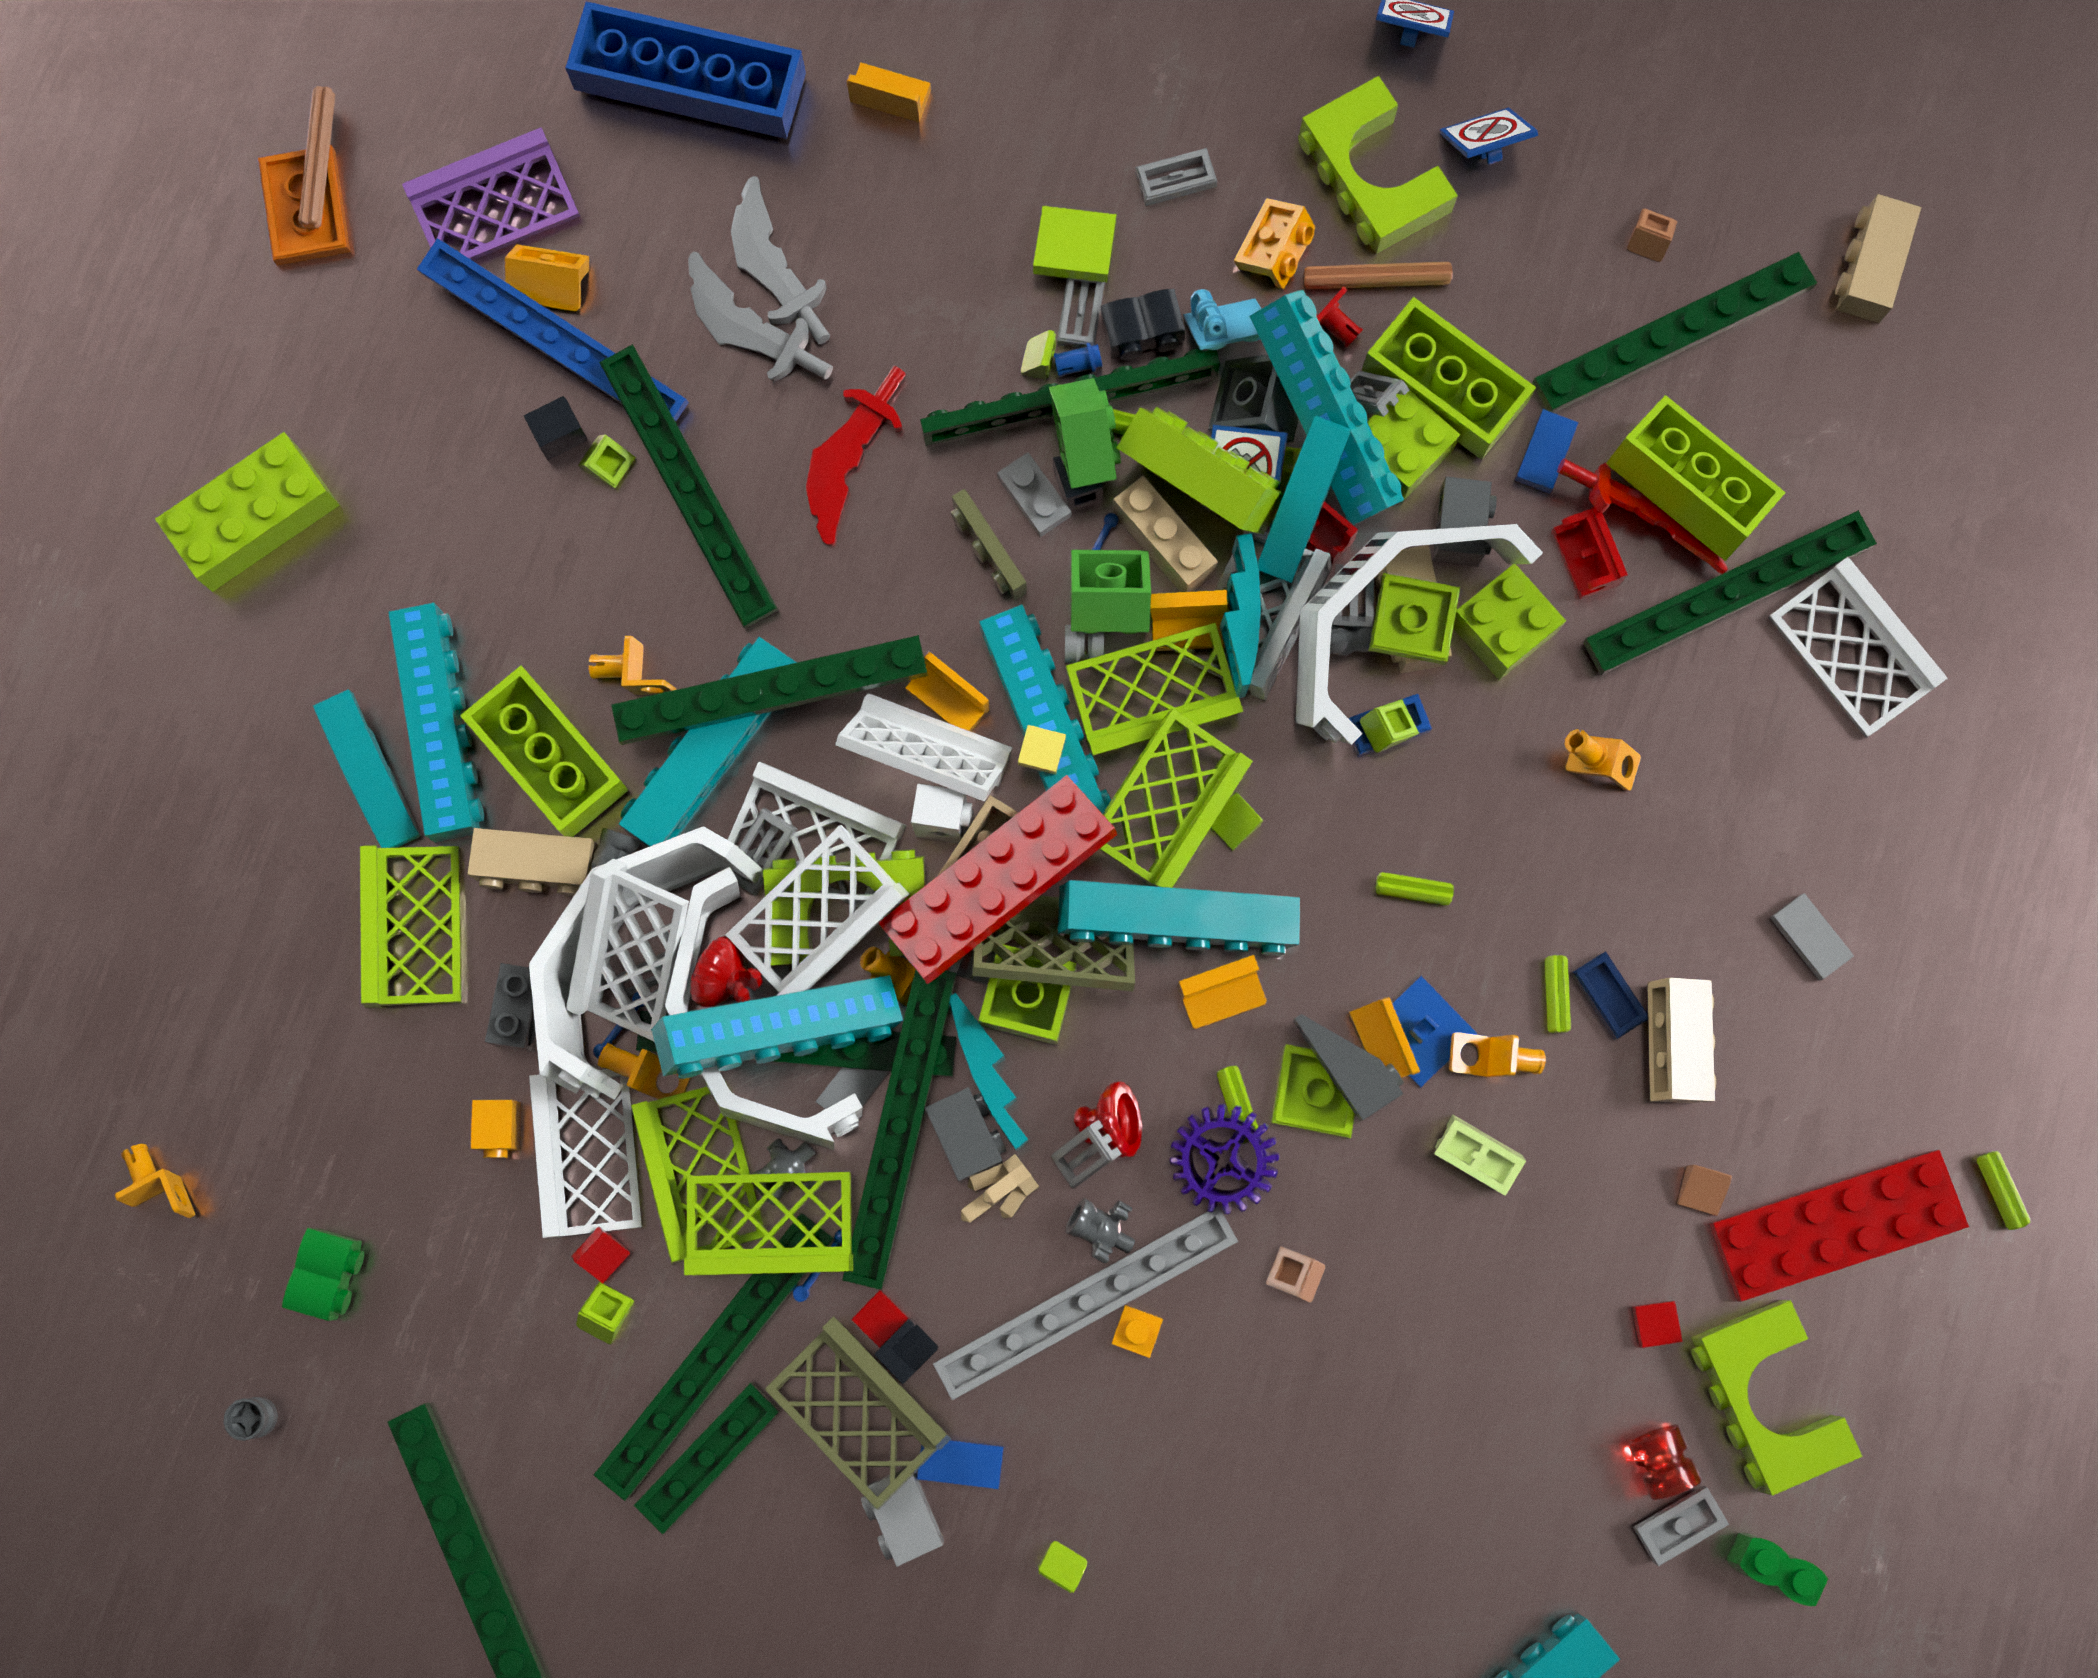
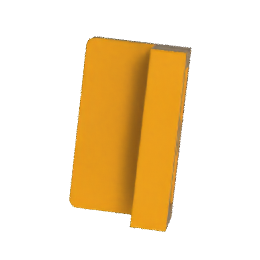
M861 62L856 76L849 74L846 81L850 102L919 123L931 92V84L929 82Z
M518 244L505 257L506 283L545 307L578 311L581 307V280L589 271V256Z
M1227 590L1151 594L1150 613L1153 619V640L1216 623L1222 647L1225 648L1219 626L1224 613L1230 612ZM1209 633L1194 637L1188 649L1213 648ZM1187 640L1173 644L1183 648ZM1162 646L1157 648L1155 651H1167L1172 649H1170L1167 646Z
M928 652L924 657L928 676L911 680L905 687L906 692L943 722L972 732L990 711L989 700L935 655Z
M1254 955L1178 982L1177 988L1193 1029H1199L1266 1004L1267 1000L1257 975L1259 967Z
M1384 997L1349 1012L1365 1051L1381 1059L1385 1066L1391 1063L1401 1078L1420 1072L1390 997Z

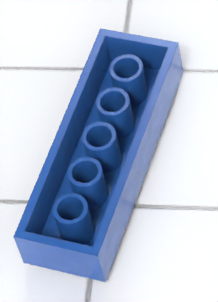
M587 1L585 2L565 67L572 86L576 91L787 139L806 75L801 50Z

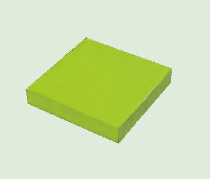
M1043 206L1033 263V274L1107 283L1117 214Z
M1383 573L1368 651L1446 665L1460 587Z
M1286 1044L1284 1046L1271 1124L1350 1139L1355 1114L1311 1049Z

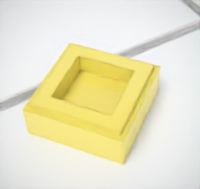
M1028 725L1018 765L1056 775L1066 734Z

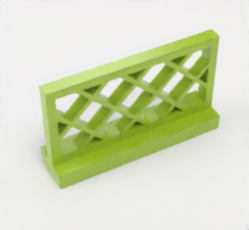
M1216 623L1065 666L1087 739L1088 750L1092 756L1151 739L1170 709H1175L1196 725L1243 712L1240 699L1235 692ZM1209 633L1213 651L1207 662L1187 652V649L1194 637ZM1187 640L1183 648L1173 644ZM1162 646H1167L1179 653L1169 673L1149 662L1155 650ZM1150 650L1146 659H1143L1136 655L1138 653ZM1184 656L1203 666L1193 686L1174 676ZM1215 656L1219 669L1211 665ZM1130 657L1142 664L1132 684L1112 673L1121 658ZM1113 661L1108 670L1099 666L1100 664ZM1091 667L1105 675L1095 695L1080 687L1076 671ZM1146 667L1166 677L1156 697L1136 686ZM1207 670L1222 677L1226 693L1211 697L1197 689ZM1109 677L1129 688L1119 708L1099 697ZM1170 680L1190 691L1184 704L1175 708L1160 700ZM1133 691L1153 701L1146 716L1136 718L1123 711ZM1083 694L1092 699L1087 708ZM1194 694H1197L1200 697L1204 698L1202 700L1190 703ZM1095 702L1116 712L1108 727L1093 731L1089 713ZM1157 704L1167 709L1152 714ZM1120 715L1130 720L1115 725ZM1174 722L1166 734L1184 730V728Z
M1170 709L1103 813L1111 824L1122 822L1126 844L1111 847L1106 843L1099 850L1145 880L1149 886L1172 888L1253 761L1241 752L1236 753L1175 709ZM1174 722L1186 729L1189 746L1169 749L1166 733ZM1194 735L1204 743L1196 744ZM1161 743L1162 751L1155 752L1157 747ZM1210 746L1222 754L1214 769L1201 771L1197 752L1198 748ZM1190 750L1194 773L1175 777L1171 754ZM1164 756L1168 778L1148 782L1145 767L1150 758ZM1140 775L1141 784L1134 785ZM1209 775L1206 782L1203 783L1202 776ZM1195 778L1198 791L1197 796L1192 802L1180 804L1176 781ZM1169 783L1173 806L1154 809L1149 787ZM1143 789L1147 811L1127 815L1125 797L1129 791ZM1119 808L1120 817L1112 818ZM1188 808L1184 816H1182L1181 809ZM1174 810L1177 823L1176 829L1170 835L1159 837L1155 814ZM1148 816L1152 839L1132 842L1128 820ZM1168 840L1163 849H1161L1160 842ZM1153 843L1156 860L1149 871H1146L1136 863L1134 847ZM1127 849L1128 858L1118 851Z
M360 846L361 1004L365 1008H382V1006L462 1003L459 846L401 848ZM435 856H451V871L440 882L423 868ZM404 857L414 868L398 883L387 873V858ZM412 857L424 858L419 863H417ZM420 871L435 887L418 902L403 887ZM450 879L451 893L444 887ZM387 880L394 886L388 894ZM439 890L451 900V910L440 921L424 907ZM400 891L415 906L398 922L388 913V902ZM419 910L436 924L420 941L403 927ZM451 917H452V932H451L446 926H444V924H445ZM388 919L395 925L389 932ZM441 929L452 939V948L441 959H438L424 945ZM399 930L416 944L400 961L388 952V941ZM421 949L436 964L419 980L404 965ZM451 957H452V970H450V969L445 965V963H446ZM388 958L396 964L389 972ZM442 968L452 977L453 994H434L424 984ZM400 969L416 983L405 996H388V981ZM422 988L428 995L414 994Z
M707 1086L662 1099L631 1105L671 1265L687 1259V1222L684 1210L687 1211V1205L681 1202L679 1192L684 1186L687 1176H693L691 1172L701 1155L703 1154L722 1165L718 1175H723L726 1168L738 1175L750 1174L736 1120L726 1117L728 1130L719 1125L724 1117L722 1113L714 1122L695 1111L702 1097L711 1095ZM696 1099L691 1108L682 1104L683 1102ZM674 1105L687 1112L676 1133L661 1125L657 1109ZM691 1116L712 1127L701 1147L681 1136ZM716 1129L732 1139L733 1149L726 1161L705 1150ZM664 1133L673 1137L668 1147L666 1145ZM677 1140L698 1151L687 1171L673 1165L669 1157V1153ZM734 1154H736L739 1168L730 1164ZM673 1171L683 1176L678 1186ZM744 1183L736 1199L748 1212L757 1203L752 1183ZM698 1184L708 1190L700 1204L703 1208L712 1193L723 1198L724 1195L713 1184L711 1186L709 1184ZM745 1192L748 1199L749 1207L740 1203V1200L742 1199ZM732 1205L726 1218L721 1224V1226L728 1233L731 1230H729L725 1226L727 1225L729 1219L731 1218L732 1214L736 1209L734 1205ZM697 1210V1218L702 1219L704 1216ZM758 1210L753 1216L763 1225L760 1210ZM755 1226L756 1231L743 1235L735 1234L733 1238L739 1244H744L764 1238L765 1235ZM717 1231L711 1244L698 1247L697 1250H712L719 1243L717 1240L721 1233ZM728 1241L721 1249L730 1248L733 1245Z
M851 1172L687 1176V1259H684V1275L853 1271ZM817 1181L810 1190L802 1183ZM825 1181H841L842 1198L829 1209L814 1193ZM777 1182L770 1190L762 1184ZM785 1182H795L806 1193L790 1211L773 1195ZM736 1183L729 1191L721 1185ZM744 1183H754L765 1194L749 1212L733 1197ZM697 1184H713L724 1195L709 1212L697 1202ZM809 1198L826 1213L810 1231L794 1216L796 1211ZM768 1199L785 1214L770 1231L753 1216ZM728 1200L745 1215L729 1233L713 1218V1215ZM841 1206L842 1221L834 1214ZM697 1210L704 1216L698 1224ZM829 1218L842 1229L841 1247H826L814 1236ZM789 1219L806 1234L794 1248H785L774 1237V1234ZM748 1220L765 1235L753 1249H744L733 1238ZM709 1221L724 1238L712 1250H697V1232ZM811 1239L818 1247L803 1246ZM770 1240L777 1248L762 1247ZM729 1241L736 1249L721 1248Z

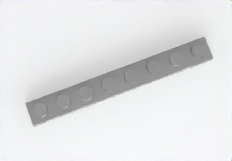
M1217 1206L1213 1213L1206 1212L940 1359L933 1363L949 1396L954 1400L1237 1243L1238 1240L1220 1207Z

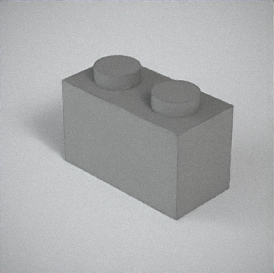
M904 1467V1468H902V1469L896 1471V1477H897L906 1467ZM916 1473L879 1510L865 1496L861 1497V1502L870 1521L877 1519L883 1533L877 1539L886 1560L893 1558L897 1567L943 1546L944 1538ZM890 1474L867 1484V1486L879 1496L890 1484Z

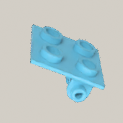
M1205 289L1197 290L1192 294L1190 298L1191 313L1183 314V318L1200 350H1218L1225 347L1226 344L1234 342H1254L1260 340L1249 317L1261 309L1255 298L1217 306L1211 293Z

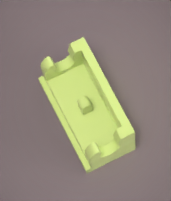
M1452 1114L1447 1123L1445 1133L1441 1139H1438L1435 1145L1436 1151L1434 1154L1506 1196L1524 1166L1525 1158L1520 1153Z

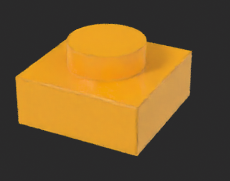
M1124 1305L1111 1344L1150 1358L1163 1319Z

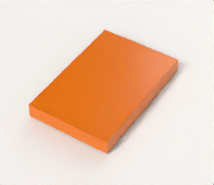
M330 145L322 223L319 229L304 228L298 221L306 149L258 158L272 258L277 266L351 252L336 152L332 145Z

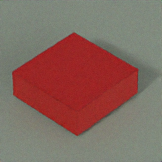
M598 1226L571 1257L576 1264L603 1284L628 1257L630 1252L623 1244Z
M879 1290L851 1320L881 1348L903 1326L909 1317L882 1290Z
M1675 1301L1632 1307L1639 1348L1683 1342Z

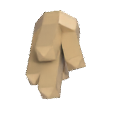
M1016 1154L1000 1165L969 1177L967 1186L975 1192L989 1186L991 1187L961 1210V1220L971 1223L1005 1197H1007L999 1208L1001 1216L1003 1218H1012L1025 1198L1039 1188V1185Z

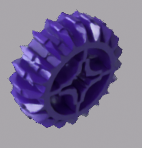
M1219 1104L1217 1107V1117H1214L1212 1110L1208 1106L1202 1109L1204 1122L1198 1116L1192 1114L1188 1117V1121L1193 1130L1185 1126H1180L1177 1130V1133L1186 1142L1174 1140L1171 1144V1148L1181 1152L1182 1155L1172 1156L1170 1164L1183 1166L1182 1170L1173 1174V1179L1180 1181L1186 1178L1188 1181L1181 1189V1193L1186 1195L1194 1189L1198 1194L1192 1203L1198 1206L1204 1197L1209 1199L1207 1211L1211 1213L1214 1212L1217 1203L1222 1202L1224 1214H1230L1232 1211V1201H1235L1237 1208L1243 1212L1247 1209L1246 1196L1251 1202L1258 1204L1261 1201V1196L1256 1188L1267 1193L1272 1188L1270 1182L1263 1178V1176L1276 1178L1278 1175V1170L1268 1166L1267 1163L1277 1162L1280 1159V1155L1276 1152L1266 1151L1267 1148L1276 1144V1138L1269 1137L1263 1140L1261 1135L1269 1128L1267 1123H1263L1255 1129L1251 1124L1256 1119V1113L1251 1112L1245 1121L1239 1119L1242 1107L1238 1105L1234 1107L1232 1115L1227 1116L1226 1105ZM1217 1127H1227L1236 1130L1226 1142H1216L1211 1138L1207 1140L1201 1136L1203 1132ZM1246 1137L1256 1152V1172L1249 1168V1164L1240 1154L1241 1145ZM1232 1143H1235L1230 1157V1162L1234 1166L1230 1167L1227 1164L1225 1168L1222 1167L1217 1175L1214 1174L1220 1159L1215 1152L1219 1150L1220 1154H1222L1224 1150L1227 1151ZM1194 1146L1201 1150L1199 1154L1204 1156L1209 1164V1170L1204 1180L1199 1176L1194 1166ZM1223 1176H1233L1238 1180L1243 1178L1249 1182L1243 1187L1234 1190H1221L1214 1187Z

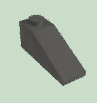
M1302 1014L1294 1018L1293 1023L1360 1122L1404 1094L1399 1088L1404 1082L1391 1063L1385 1066L1381 1059Z

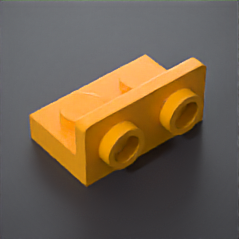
M1266 198L1234 259L1238 269L1270 276L1277 288L1284 289L1290 277L1295 274L1298 262L1306 246L1311 243L1314 237L1315 225L1305 206Z

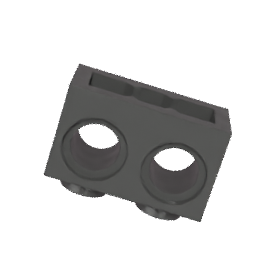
M500 963L485 1037L486 1043L496 1047L535 1053L537 1041L529 967Z

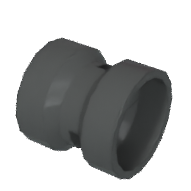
M265 1397L243 1398L236 1400L228 1407L223 1422L225 1430L231 1437L236 1440L246 1441L264 1437L273 1431L277 1424L278 1413L272 1401Z

